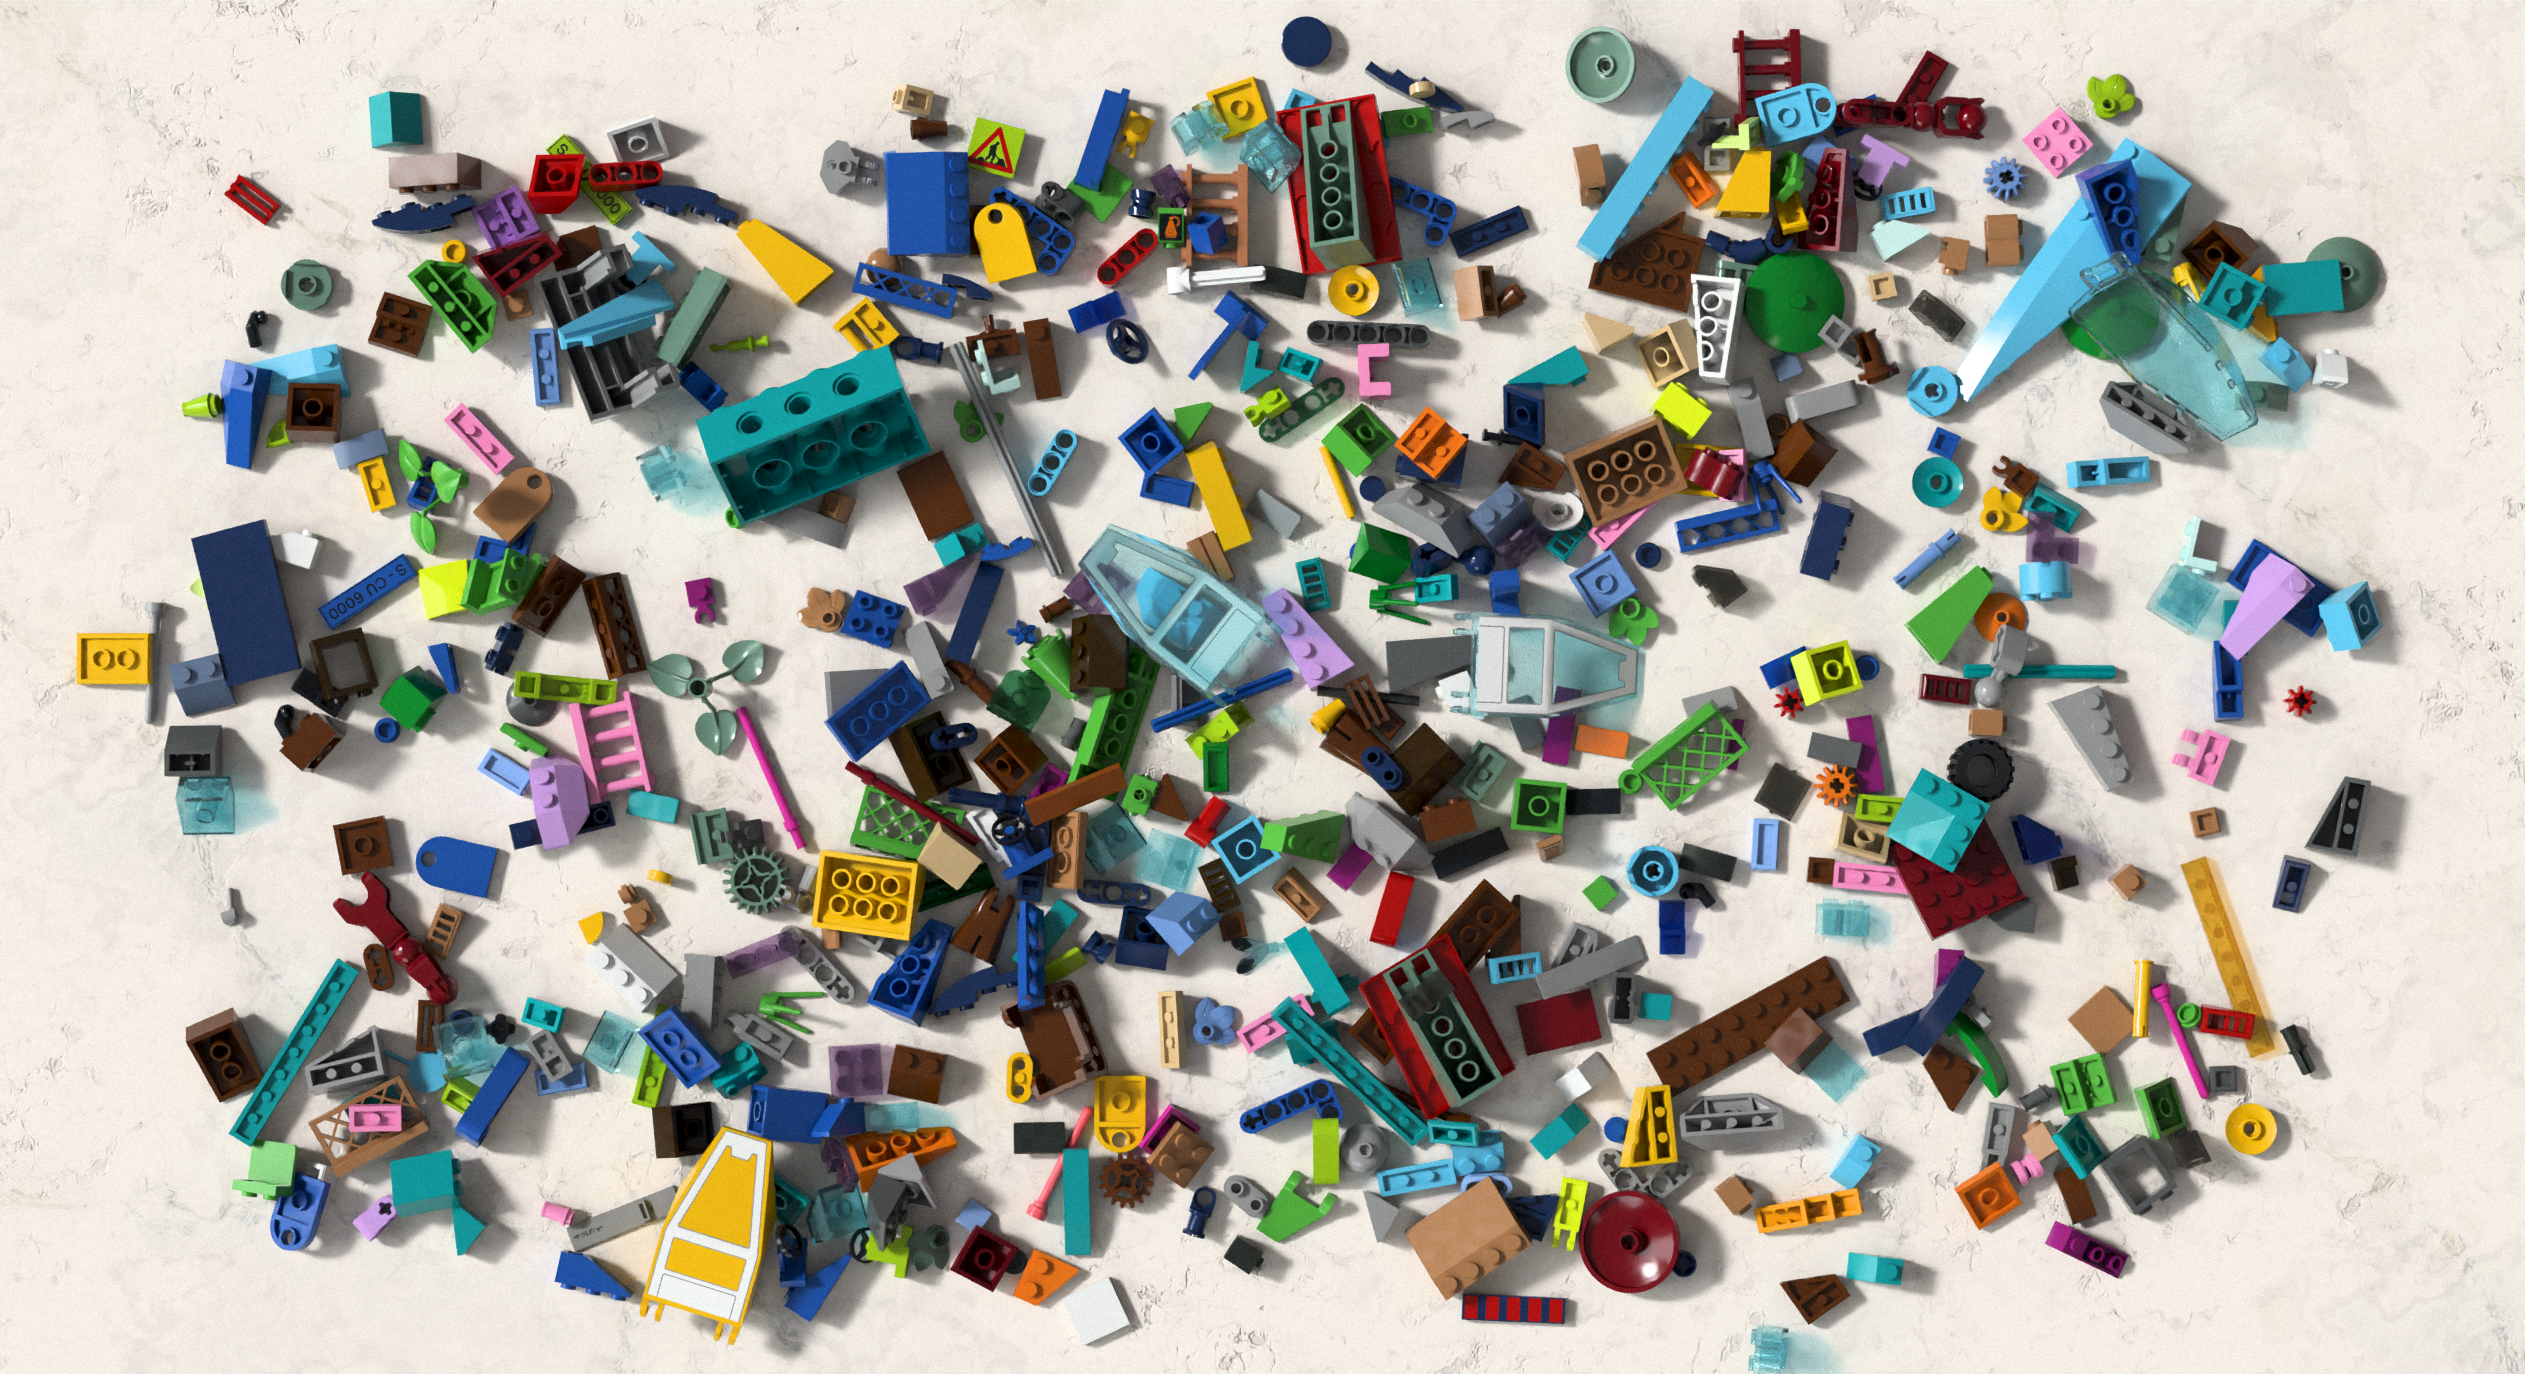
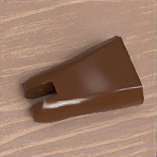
M1350 708L1344 712L1319 745V748L1350 764L1370 776L1369 772L1361 763V755L1365 749L1377 746L1383 749L1388 756L1393 753L1370 729L1367 730L1364 722ZM1372 755L1369 761L1373 762L1377 755Z
M994 886L984 893L972 913L950 941V944L992 966H994L1016 903V898L1008 894L1000 910L992 907L1000 891L999 888Z

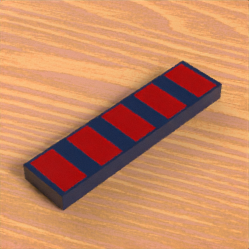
M1462 1293L1461 1319L1564 1324L1565 1298Z

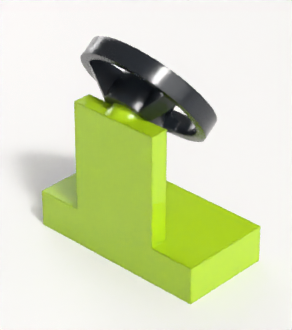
M903 1225L901 1238H895L892 1244L888 1243L884 1252L878 1250L872 1234L870 1233V1237L866 1234L865 1231L870 1230L869 1227L860 1228L851 1237L850 1253L856 1261L861 1263L879 1261L896 1264L894 1277L904 1279L907 1277L911 1250L907 1248V1242L914 1234L915 1226ZM861 1233L860 1252L856 1255L854 1244L856 1238ZM866 1255L867 1260H861Z

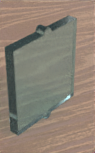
M1834 1041L1804 1069V1072L1834 1102H1837L1848 1090H1852L1855 1082L1865 1073Z

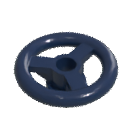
M1115 319L1109 323L1106 328V340L1112 354L1128 364L1143 362L1148 355L1149 347L1142 330L1126 319ZM1117 327L1118 334L1117 337L1114 339L1113 332L1114 329ZM1126 328L1131 330L1137 336L1139 342L1135 341L1128 334ZM1134 350L1140 352V354L1136 357L1127 355L1129 354V352Z

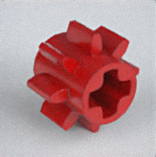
M2302 685L2298 686L2297 692L2288 689L2287 691L2290 696L2288 699L2283 700L2289 706L2286 712L2296 711L2297 718L2302 716V711L2311 714L2312 711L2309 707L2317 703L2310 696L2313 691L2303 692L2304 688ZM2299 697L2305 701L2304 705H2300V707L2298 703H2295V699Z
M1785 687V694L1783 696L1775 694V697L1779 699V703L1773 707H1780L1782 710L1780 713L1781 717L1786 713H1790V717L1795 718L1794 711H1804L1800 707V702H1803L1804 698L1797 696L1799 689L1789 693V689ZM1787 696L1796 701V704L1792 705V710H1790L1789 706L1783 705V702L1787 700Z

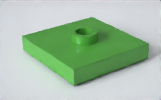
M1108 163L1098 192L1075 185V177L1065 190L1079 197L1085 203L1086 211L1104 224L1134 185V182Z

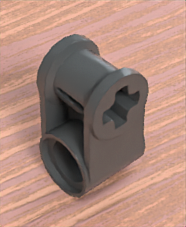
M1052 181L1045 182L1042 185L1041 195L1037 196L1034 202L1037 210L1065 229L1072 228L1086 211L1085 203L1079 197L1074 196L1058 183Z

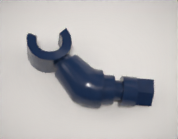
M1776 226L1768 230L1765 239L1762 237L1749 241L1743 239L1742 242L1736 239L1734 242L1730 241V237L1710 230L1704 245L1715 249V252L1723 255L1725 252L1729 253V257L1735 259L1736 263L1752 265L1769 255V251L1779 254L1792 248L1795 238H1788L1784 246L1776 245L1773 241V235L1778 231Z

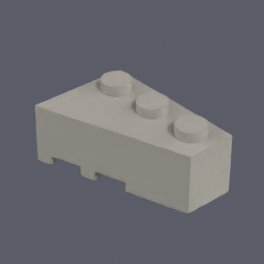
M685 953L684 961L687 963L686 974L683 975L684 995L681 1002V1012L699 1032L712 1033L714 1028H718L720 1014L716 1012V1002H721L722 987H718V980L724 974V961H720L721 956Z

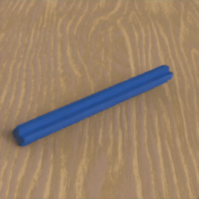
M1289 668L1280 670L1153 719L1151 727L1155 733H1159L1291 682L1293 674Z

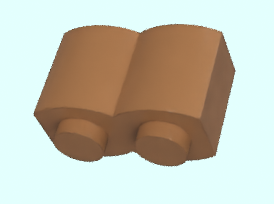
M2017 214L1986 215L1984 217L1986 268L2016 267L2020 265V260L2024 259L2023 245H2019L2018 235L2023 233L2022 220H2018Z

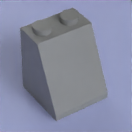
M888 668L824 672L828 718L885 673Z

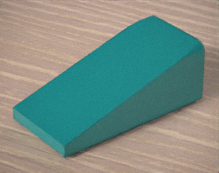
M631 789L626 814L676 824L681 799Z

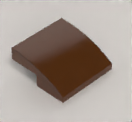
M384 291L368 343L417 359L429 326L433 306Z

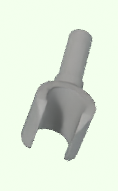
M227 888L228 910L221 913L222 921L227 926L239 920L234 904L233 888Z

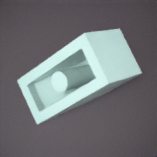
M1884 219L1872 226L1873 232L1869 234V238L1885 262L1925 238L1931 232L1926 227L1894 219L1887 223Z

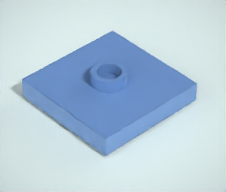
M1612 548L1568 575L1596 619L1622 603L1625 599L1639 592Z

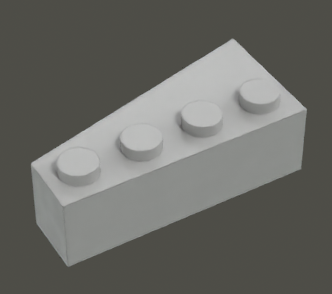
M2099 685L2046 703L2105 791L2134 782Z

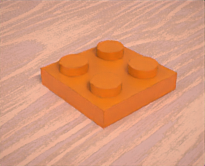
M1997 1161L1954 1188L1978 1230H1981L2022 1204L2018 1194Z

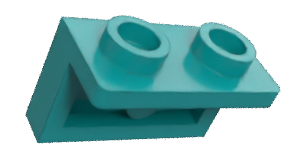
M744 1041L721 1056L725 1061L724 1064L711 1073L709 1077L716 1090L724 1099L737 1095L748 1085L761 1080L764 1075L768 1074V1070L761 1063L753 1046Z

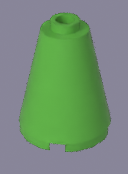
M1059 628L1055 630L1056 636L1051 637L1048 634L1026 651L1029 656H1022L1021 660L1067 700L1073 698L1076 701L1082 696L1069 692L1071 646L1064 631Z

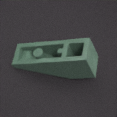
M2187 194L2141 253V259L2163 266L2170 262Z

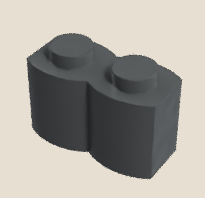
M1613 972L1611 975L1609 989L1612 998L1608 1004V1018L1611 1023L1631 1025L1633 1022L1635 1005L1632 998L1637 988L1634 973Z

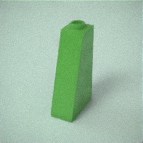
M1978 565L1973 567L1904 624L1936 664L1944 660L1994 586L1991 581L1993 576L1984 566L1982 568Z

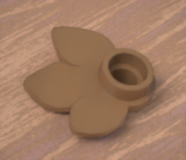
M811 588L807 595L808 607L797 612L799 620L808 628L819 627L827 633L835 632L840 628L843 620L841 613L846 606L844 594L840 589L828 595L820 588ZM827 616H833L830 623L825 622Z

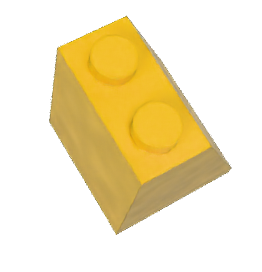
M1754 146L1750 150H1745L1713 212V217L1765 219L1769 213L1771 151H1765V147Z

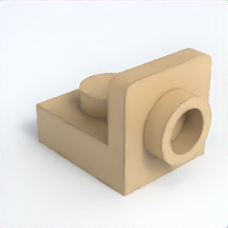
M909 84L899 85L892 95L893 110L928 117L930 116L934 91Z

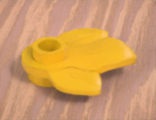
M1996 486L1991 487L1983 496L1984 509L1979 517L1981 526L1988 531L2002 529L2006 532H2015L2023 528L2028 520L2017 513L2021 506L2022 498L2014 492L2002 495ZM1989 514H1994L1996 516L1995 523H1990L1988 521Z

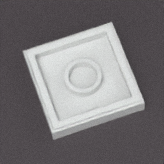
M1109 1277L1062 1298L1083 1346L1130 1324Z

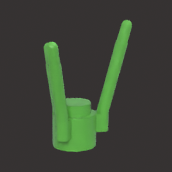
M772 991L771 995L764 993L760 1002L759 1013L765 1014L767 1019L778 1021L797 1031L809 1034L810 1030L778 1016L782 1012L802 1015L803 1013L801 1010L784 1006V1000L780 998L823 997L824 993Z

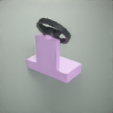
M1865 134L1858 146L1870 153L1861 169L1853 172L1852 175L1853 177L1861 178L1853 181L1854 186H1859L1860 189L1869 192L1872 196L1861 194L1855 187L1854 192L1855 196L1861 200L1874 201L1882 194V182L1891 166L1893 165L1903 170L1910 158ZM1874 186H1876L1879 189L1878 194L1876 193Z

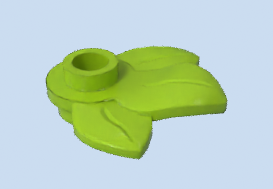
M2121 74L2111 75L2105 82L2093 76L2088 81L2087 96L2094 102V112L2101 119H2111L2118 112H2127L2135 103L2136 97L2130 93H2125L2126 81ZM2103 103L2108 104L2111 108H2105Z

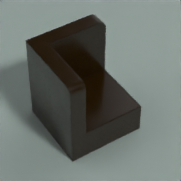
M2075 855L2047 861L2054 891H2061L2079 885L2075 866L2078 865Z

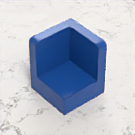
M1201 212L1187 225L1192 247L1196 252L1214 255L1228 242L1222 215Z

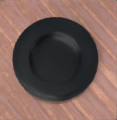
M1017 1250L1006 1269L1007 1273L1019 1274L1026 1268L1027 1257L1022 1250Z

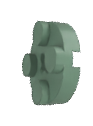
M303 259L293 263L294 265L284 272L281 279V290L291 305L303 311H313L327 305L333 293L334 283L326 267L317 261ZM307 278H310V282L314 283V287L310 288L309 292H305V289L301 288V283H305Z

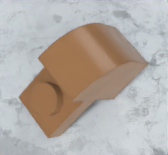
M1598 144L1572 148L1581 205L1588 206L1604 203L1607 199L1606 180Z

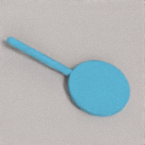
M385 1050L386 1056L409 1066V1081L414 1088L421 1092L432 1093L438 1091L446 1084L449 1078V1066L446 1060L437 1053L424 1052L417 1055L412 1061H409Z

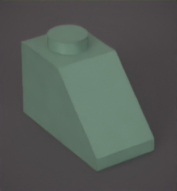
M2241 381L2237 383L2235 409L2287 412L2289 386L2271 382Z

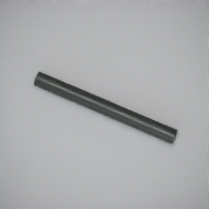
M1318 686L1317 696L1351 699L1346 688ZM1354 689L1358 699L1364 701L1359 690ZM1366 691L1370 701L1376 702L1371 691ZM1378 692L1383 703L1419 706L1420 696Z

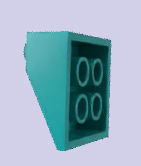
M1922 768L1885 835L1953 873L1991 805Z

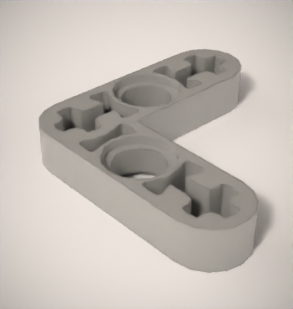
M1605 1148L1599 1153L1597 1158L1600 1168L1618 1191L1638 1190L1648 1193L1644 1188L1649 1185L1651 1192L1660 1201L1687 1181L1693 1173V1166L1687 1159L1677 1158L1678 1162L1667 1164L1642 1184L1630 1167L1618 1170L1613 1177L1610 1175V1172L1614 1171V1169L1609 1164L1604 1166L1602 1162L1605 1161L1604 1155L1606 1153L1610 1156L1615 1154L1616 1158L1613 1161L1619 1167L1621 1155L1615 1149ZM1677 1163L1681 1165L1686 1163L1688 1166L1685 1169L1687 1174L1684 1176L1681 1174L1676 1175L1674 1179L1677 1182L1673 1185L1671 1179L1664 1173L1669 1170L1670 1174L1677 1170L1675 1166ZM1622 1173H1628L1632 1177L1631 1185L1626 1188L1618 1184L1617 1179ZM1665 1178L1667 1180L1668 1188L1664 1192H1657L1654 1189L1653 1184L1656 1179Z

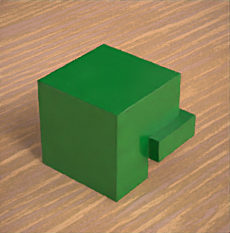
M418 665L394 681L382 696L379 705L408 731L414 729L419 733L434 717L436 712L433 709L441 703L448 692Z

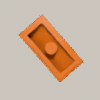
M1692 151L1685 153L1677 159L1669 169V173L1695 209L1720 193L1719 188L1707 171H1704V167Z
M1579 724L1574 750L1625 759L1630 733Z

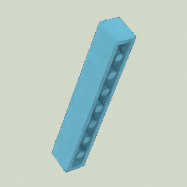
M1690 75L1687 77L1576 245L1578 249L1602 263L1605 257L1610 260L1617 249L1614 243L1619 236L1624 238L1631 228V225L1628 224L1632 216L1636 218L1645 207L1641 202L1646 195L1650 197L1659 186L1655 181L1660 174L1663 176L1667 174L1673 165L1669 160L1674 153L1679 156L1686 145L1683 139L1687 133L1693 135L1700 124L1697 118L1701 112L1706 114L1714 103L1710 99L1714 91Z

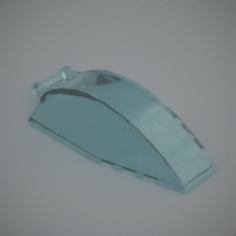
M2116 251L2111 254L2109 259L2092 268L2086 267L2080 271V278L2089 287V290L2069 308L2068 314L2136 383L2141 386L2146 383L2157 391L2156 397L2161 400L2166 397L2177 405L2176 411L2180 414L2184 411L2197 419L2196 425L2220 442L2257 425L2259 419L2250 391L2232 351L2211 319L2183 289L2156 272L2132 264L2122 251ZM2114 267L2118 270L2117 273L2103 280L2098 277Z

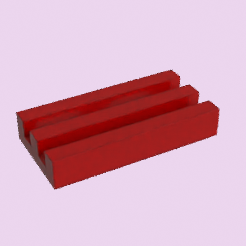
M240 174L237 176V180L230 185V189L224 193L225 196L265 226L281 207V205ZM242 183L271 204L273 206L272 209L266 208L239 186ZM235 191L267 214L265 218L233 195Z

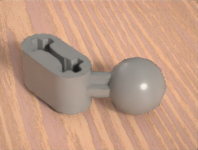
M2005 623L1998 629L1990 665L1994 667L1991 676L1981 678L1975 686V698L1982 706L1994 708L2004 702L2007 694L2004 682L2009 674L2016 676L2023 667L2029 638L2028 633Z

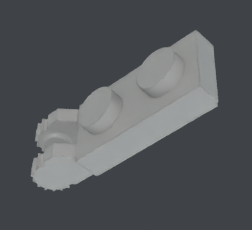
M1988 1102L1980 1151L1982 1155L1979 1172L1988 1167L1989 1154L1998 1155L1996 1161L2003 1169L2005 1157L2008 1154L2015 1106Z

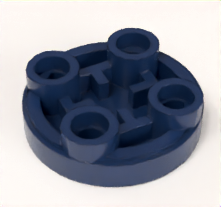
M1309 16L1299 17L1292 20L1284 28L1281 36L1282 52L1286 59L1295 67H1315L1321 64L1330 54L1331 34L1327 26L1319 19Z

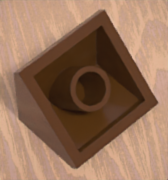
M1798 418L1773 449L1774 455L1768 458L1784 480L1808 488L1838 452L1839 448L1801 418Z
M1798 1005L1763 1040V1043L1790 1070L1799 1075L1834 1038Z

